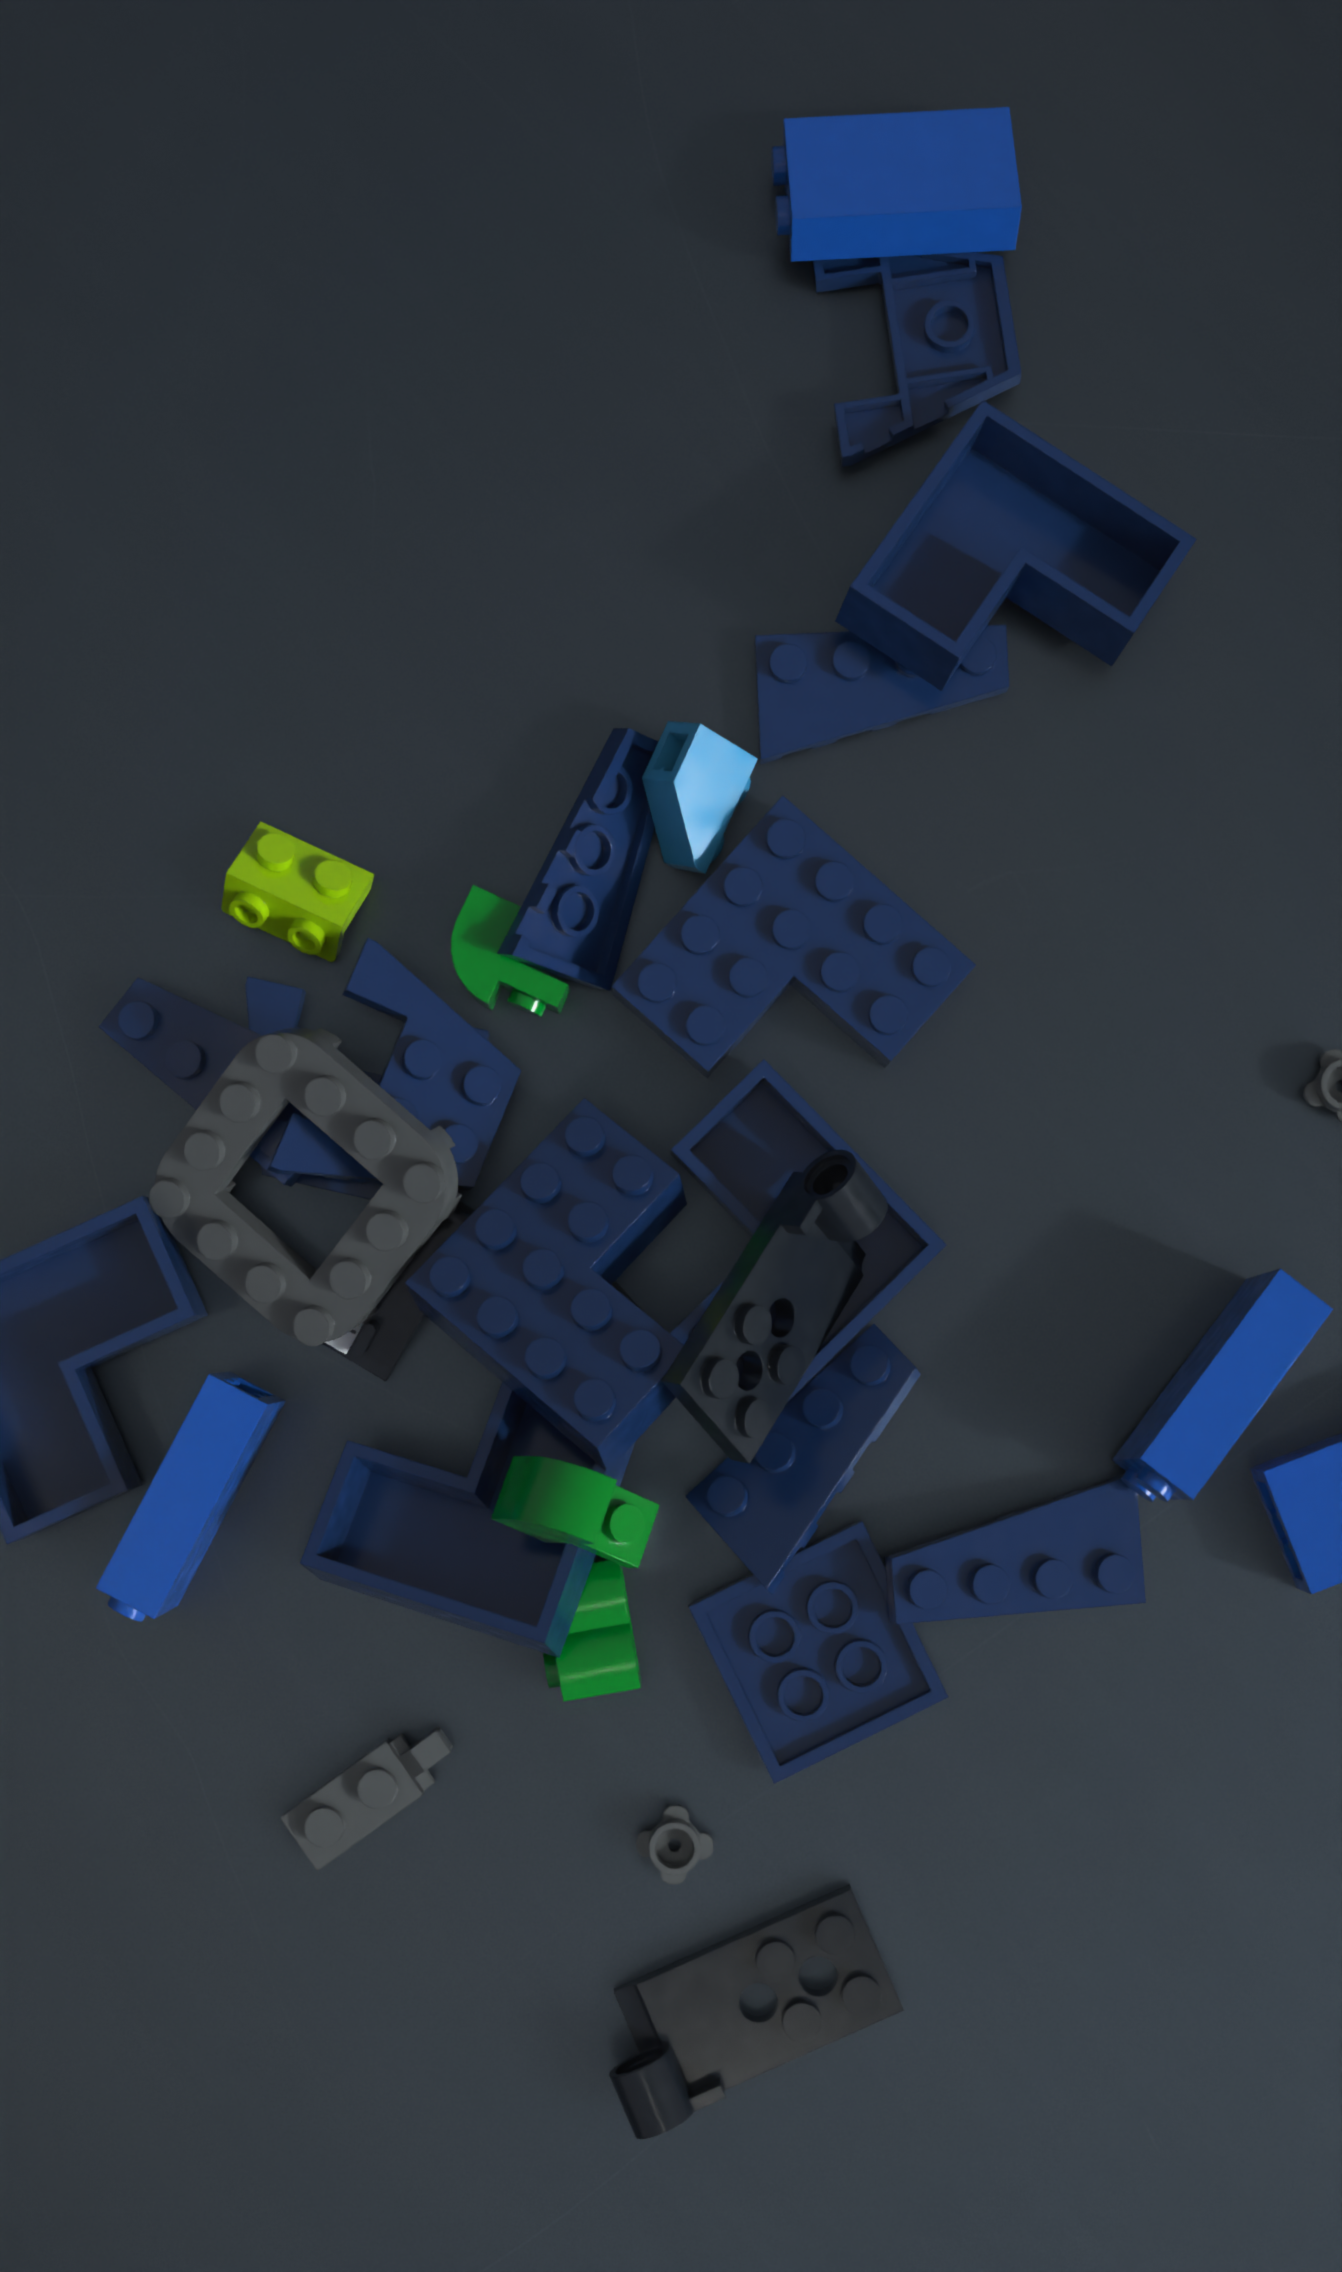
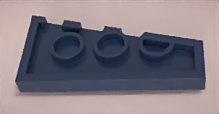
M987 625L942 691L851 631L755 635L760 764L781 759L783 755L810 747L812 750L837 742V739L868 730L873 732L896 725L899 721L926 713L931 715L1006 693L1009 688L1006 625Z
M613 728L497 954L593 989L611 990L655 828L642 776L659 741L630 728Z
M137 978L99 1025L100 1029L195 1110L201 1105L239 1051L252 1040L262 1036L141 978ZM290 1102L250 1155L266 1170L270 1165L292 1113L307 1118ZM267 1170L283 1185L290 1187L302 1175L296 1173L292 1175L276 1174Z
M875 1324L867 1329L785 1405L750 1464L734 1461L728 1457L685 1496L772 1595L784 1579L785 1575L783 1572L800 1547L804 1549L818 1528L816 1523L837 1492L841 1494L854 1475L853 1468L870 1442H876L921 1375L909 1359Z
M1122 1474L1088 1489L1076 1490L1053 1498V1501L998 1517L993 1522L970 1530H961L886 1556L890 1622L893 1624H908L1146 1603L1137 1493L1121 1480V1477L1124 1475Z

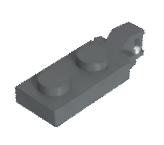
M440 1726L434 1728L412 1745L408 1743L402 1733L393 1740L388 1738L286 1811L280 1819L312 1865L319 1871L423 1796L426 1789L435 1783L428 1769L448 1755L454 1746Z

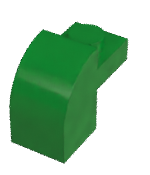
M473 885L457 917L451 937L452 961L457 975L466 990L478 1003L491 1011L502 989L511 992L507 1002L527 1013L542 1017L545 1009H548L560 1015L570 993L567 983L519 961L497 954L521 906Z
M513 1456L491 1519L546 1543L573 1544L623 1567L639 1568L660 1505L616 1486V1479L591 1469L547 1457Z

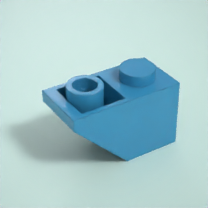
M668 721L642 776L664 863L675 869L706 874L710 863L717 858L723 848L724 832L736 806L744 800L749 791L750 775L758 758L701 723Z

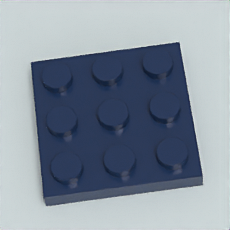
M861 1519L804 1547V1549H799L784 1570L783 1574L785 1577L773 1595L751 1573L688 1604L691 1614L774 1784L948 1698L913 1623L893 1624L890 1622L886 1568Z

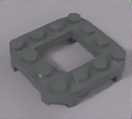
M293 1027L260 1036L249 1042L239 1051L161 1159L156 1173L155 1184L149 1193V1203L152 1210L162 1218L167 1229L184 1247L272 1325L307 1346H318L324 1342L342 1337L367 1321L377 1312V1304L441 1222L452 1216L462 1194L457 1192L458 1172L454 1156L450 1150L455 1146V1143L441 1126L432 1130L428 1129L337 1049L342 1040L336 1035L322 1028L314 1031L307 1028ZM289 1102L383 1183L318 1270L230 1194V1191L236 1185L232 1179Z

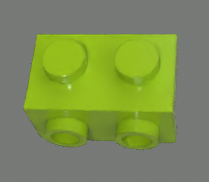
M260 821L226 872L221 909L247 927L259 928L289 942L294 948L305 954L317 955L327 961L334 962L341 951L344 932L371 890L374 874Z

